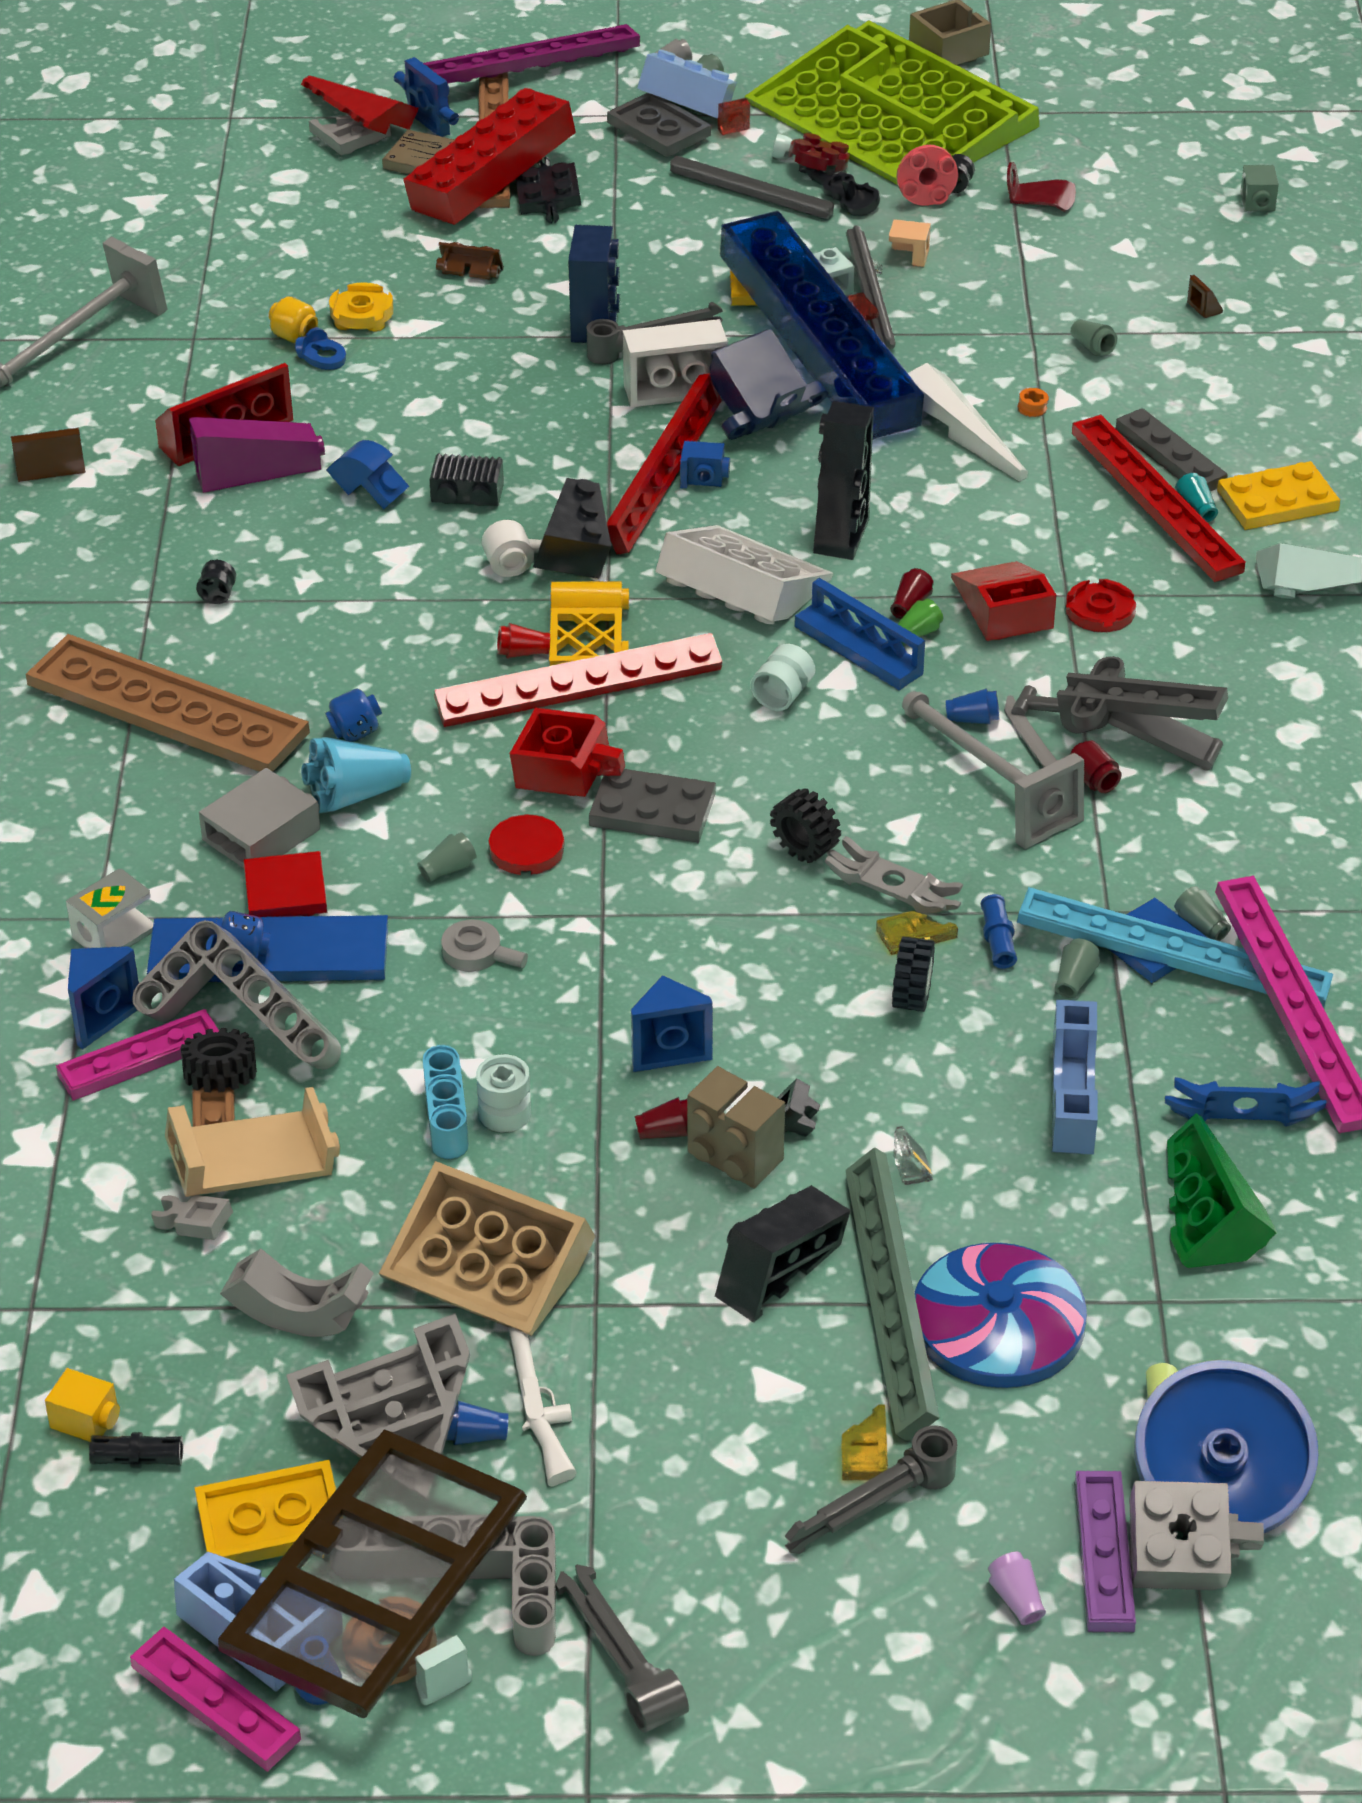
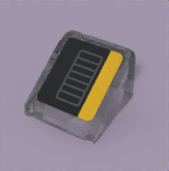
M903 1126L896 1127L894 1131L893 1157L902 1183L910 1185L932 1181L933 1174L923 1148Z

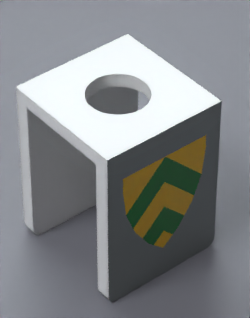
M117 869L67 899L66 905L72 938L84 948L130 947L152 933L154 922L135 907L151 898L150 890L123 869Z

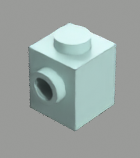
M836 247L808 255V283L825 301L851 294L854 289V265Z

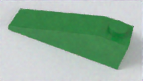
M1196 1113L1167 1140L1168 1177L1174 1181V1196L1169 1198V1209L1175 1213L1176 1223L1175 1226L1170 1228L1171 1241L1181 1263L1187 1268L1247 1261L1258 1250L1264 1248L1270 1239L1277 1234V1231L1258 1197L1204 1119Z

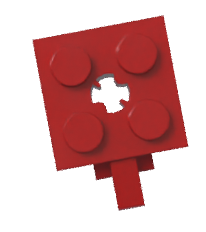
M535 708L509 753L515 787L536 792L586 797L596 776H621L625 768L623 749L609 746L606 723L593 714Z

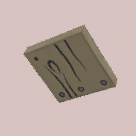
M407 130L382 159L383 169L410 174L416 167L424 164L436 152L444 149L455 139Z

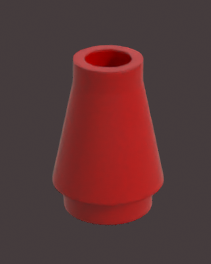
M508 623V626H499L497 638L498 654L506 655V658L549 654L550 633L536 631L512 623Z

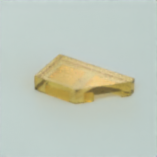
M915 911L876 920V931L890 955H895L899 952V944L903 936L933 940L935 944L958 938V927L956 924L948 922L943 925L927 920V915Z
M884 1404L877 1405L869 1417L859 1425L851 1426L842 1434V1480H870L888 1469L886 1411Z

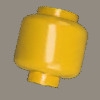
M287 296L274 303L270 308L271 331L291 343H296L298 337H304L310 329L318 327L315 309L294 297Z

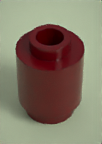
M1095 741L1081 742L1071 750L1070 754L1075 753L1084 759V783L1091 790L1108 793L1119 784L1122 777L1119 764Z

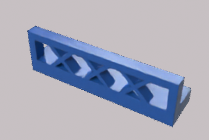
M818 578L812 582V605L795 615L794 627L899 691L924 674L925 640L825 580ZM824 595L829 598L835 609L824 603ZM848 610L855 613L860 624L854 621ZM875 626L882 630L887 640L879 635ZM901 641L912 647V655L907 653Z

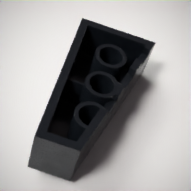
M833 401L828 414L823 413L821 416L819 434L823 435V442L820 445L818 462L821 463L818 478L814 554L854 560L870 517L874 407Z

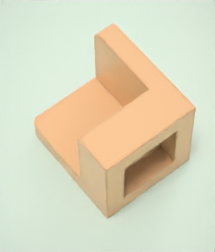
M893 220L889 233L892 249L913 252L912 266H925L930 247L931 223Z

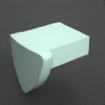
M457 1635L415 1657L417 1670L416 1689L423 1705H429L452 1694L472 1680V1672L468 1668L467 1650Z

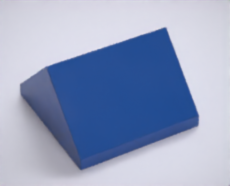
M129 946L71 949L68 995L77 1046L82 1050L137 1011L132 997L139 981L134 950Z
M662 975L631 1009L633 1072L713 1060V1002L711 997Z

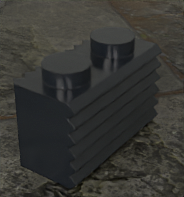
M438 453L435 456L429 479L431 502L499 506L504 486L503 459L500 457L495 459L493 456L489 459L487 456L482 458L481 456L474 457L473 455L470 457L464 455L462 457L460 454L448 456L446 453L442 456Z

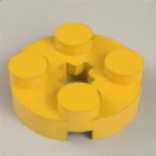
M353 283L347 285L348 291L339 294L338 289L330 296V316L334 320L335 327L339 330L351 328L377 332L384 329L385 322L393 315L392 294L390 292L388 295L384 293L383 287L378 284Z

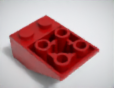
M1018 561L951 573L955 586L986 641L1000 640L1054 628L1057 595L1044 573Z

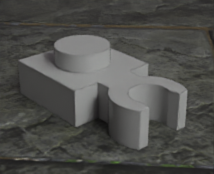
M168 1195L161 1198L164 1211H152L151 1216L156 1228L171 1229L175 1227L177 1235L215 1240L233 1213L229 1199L195 1195L191 1196L186 1203L180 1202L176 1196Z

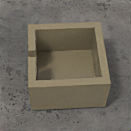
M951 0L910 14L909 41L955 65L975 61L977 58L989 55L991 23L977 12L973 13V9L961 0Z
M717 1066L687 1095L688 1152L698 1160L707 1162L725 1172L732 1179L741 1181L755 1189L784 1159L785 1102L754 1086L725 1114L724 1111L748 1088V1082Z

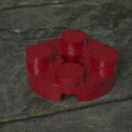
M804 133L803 139L793 140L788 153L789 157L795 155L794 161L796 163L821 171H826L827 165L836 166L835 172L844 171L847 169L850 158L848 153L849 146L842 142L821 141L819 135L813 133Z

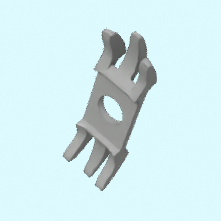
M847 836L843 838L842 845L855 861L844 857L833 849L827 852L828 857L825 859V863L847 884L851 885L856 882L910 904L917 913L928 914L955 910L961 905V902L943 897L959 893L963 887L962 883L941 882L929 872L926 876L880 858L878 851L862 849ZM895 874L901 876L904 882L898 886H890L885 884L882 879L887 875Z

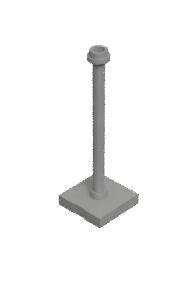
M112 236L104 241L102 244L113 285L6 364L0 363V387L10 385L13 382V374L119 296L157 316L168 310L156 259Z
M912 691L904 697L902 708L907 716L912 719L921 717L1015 785V838L1019 846L1028 849L1046 840L1047 837L1084 821L1083 758L1072 753L1040 770L1026 775L929 706V698L924 693Z

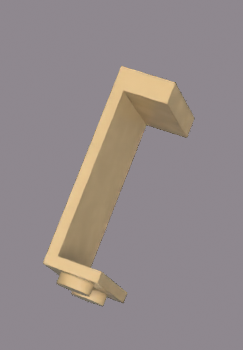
M313 1087L305 1088L302 1111L194 1127L191 1126L184 1105L168 1107L165 1138L185 1197L332 1175L334 1157H338L340 1154L338 1136L335 1132L331 1133L328 1127L325 1103H319Z

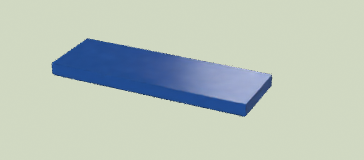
M388 915L260 917L264 922L263 932L270 933L271 936L266 957L258 955L257 960L278 981L385 980ZM217 918L154 919L147 974L192 926L204 920L212 921L216 924ZM213 935L207 940L206 950H210ZM189 963L181 967L179 980L186 977L189 973ZM235 964L232 969V976L240 974L243 966ZM214 975L208 982L222 981Z

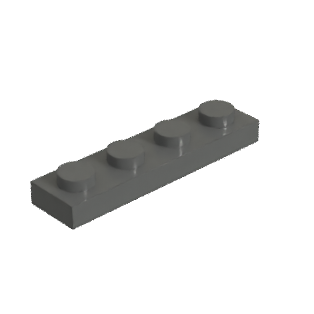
M1145 409L1135 410L1116 419L1115 429L1178 479L1188 473H1197L1206 479L1211 492L1217 489L1218 480L1227 478L1228 473Z

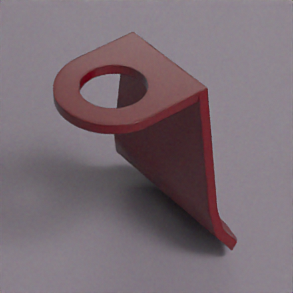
M1009 162L1007 187L1010 203L1049 205L1057 207L1063 212L1072 207L1076 196L1074 183L1055 179L1019 184L1015 162Z

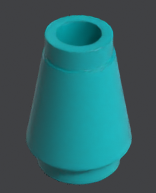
M1188 473L1177 481L1175 490L1206 522L1216 518L1218 509L1204 477L1199 476L1197 473Z

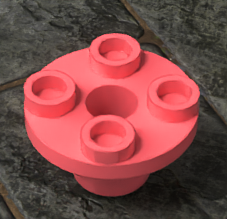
M923 145L914 148L904 156L897 170V184L901 193L907 200L920 206L945 203L954 190L958 179V168L954 158L947 150L936 145Z

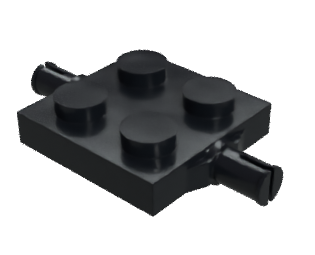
M545 156V163H543L542 159L537 162L539 168L530 167L516 178L521 214L546 213L547 222L552 223L551 216H553L554 223L559 220L558 211L568 207L581 206V198L575 162H560L550 166V159Z

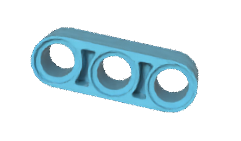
M437 1045L429 1048L423 1054L424 1085L431 1147L433 1153L438 1157L454 1159L465 1154L469 1144L460 1058L458 1052L453 1047Z

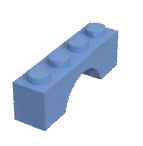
M1056 1000L1053 1030L1052 1152L1094 1154L1098 1122V1090H1095L1097 1002Z

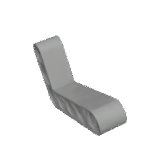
M204 920L192 926L137 985L133 992V1004L139 1012L156 1021L165 1022L174 1018L201 988L216 975L299 1059L317 1069L323 1070L331 1068L340 1059L341 1046L337 1038L230 932L212 921ZM217 934L215 946L210 950H206V943L209 937ZM243 960V970L240 974L233 977L232 969L238 961ZM189 963V973L186 977L179 980L181 967ZM270 986L268 999L263 1003H259V993L265 987ZM162 992L161 1003L152 1009V999L156 994ZM292 1013H296L297 1021L291 1029L285 1030L287 1017ZM323 1039L324 1047L322 1052L318 1056L312 1057L311 1050L314 1043Z
M487 1517L413 1518L403 1520L465 1547ZM513 1517L468 1579H512L514 1643L520 1652L526 1655L537 1656L548 1652L553 1647L556 1639L555 1531L553 1525L543 1517ZM345 1520L334 1525L343 1529V1536L329 1553L332 1573L342 1581L441 1580L452 1565L357 1521Z

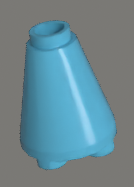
M328 737L310 740L308 763H303L301 768L302 781L304 785H310L312 796L318 801L319 813L333 812L398 788L402 783H408L411 777V764L405 753L399 754L396 750Z

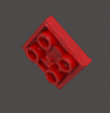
M320 851L244 859L249 915L258 917H293L328 913Z

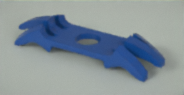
M1175 1077L1174 1088L1191 1099L1165 1096V1103L1175 1113L1187 1119H1190L1197 1113L1204 1121L1207 1119L1274 1120L1283 1123L1287 1127L1299 1123L1326 1108V1100L1304 1102L1319 1092L1320 1081L1297 1088L1278 1083L1277 1088L1218 1087L1216 1081L1197 1085ZM1241 1098H1252L1257 1101V1104L1250 1109H1239L1234 1106L1235 1101Z

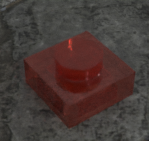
M746 98L718 104V130L722 135L750 129V103Z

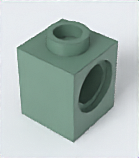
M1243 165L1240 192L1244 211L1276 210L1279 184L1274 165Z

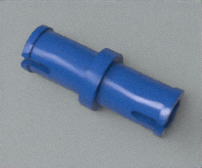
M991 894L984 897L980 903L985 920L983 935L990 944L993 965L997 968L1005 969L1012 967L1017 962V954L1014 950L1012 939L1015 929L1012 921L1008 919L1004 897L998 894Z

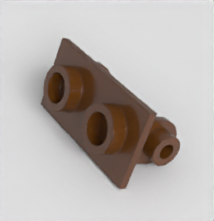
M439 242L438 244L442 258L437 259L436 270H440L442 274L464 276L466 267H470L469 277L492 280L493 278H498L500 270L504 269L501 253L498 249L489 246H467L458 242Z

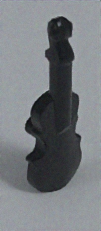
M799 164V171L801 173H807L811 180L821 184L825 195L832 197L834 200H839L840 207L846 209L851 215H866L878 207L880 193L878 189L869 186V183L857 184L851 174L840 172L830 176L821 170Z

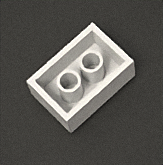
M720 319L623 330L624 387L630 406L639 407L683 401L698 375L710 373L711 352L728 345Z

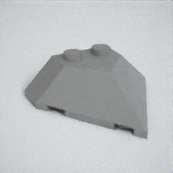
M456 1314L414 1328L417 1344L343 1371L333 1373L328 1359L287 1374L286 1376L300 1417L359 1458H362L384 1429L442 1454L470 1359V1352ZM390 1454L378 1471L428 1504L436 1474Z

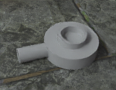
M481 920L459 921L448 927L442 935L443 958L448 965L457 970L467 972L480 971L490 967L496 961L519 968H524L527 963V953L500 946V935L497 929Z

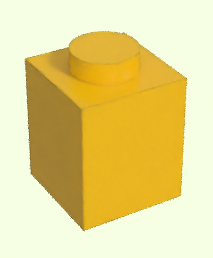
M66 1368L45 1399L51 1429L89 1442L92 1435L103 1436L107 1429H112L120 1413V1406L117 1404L113 1383Z

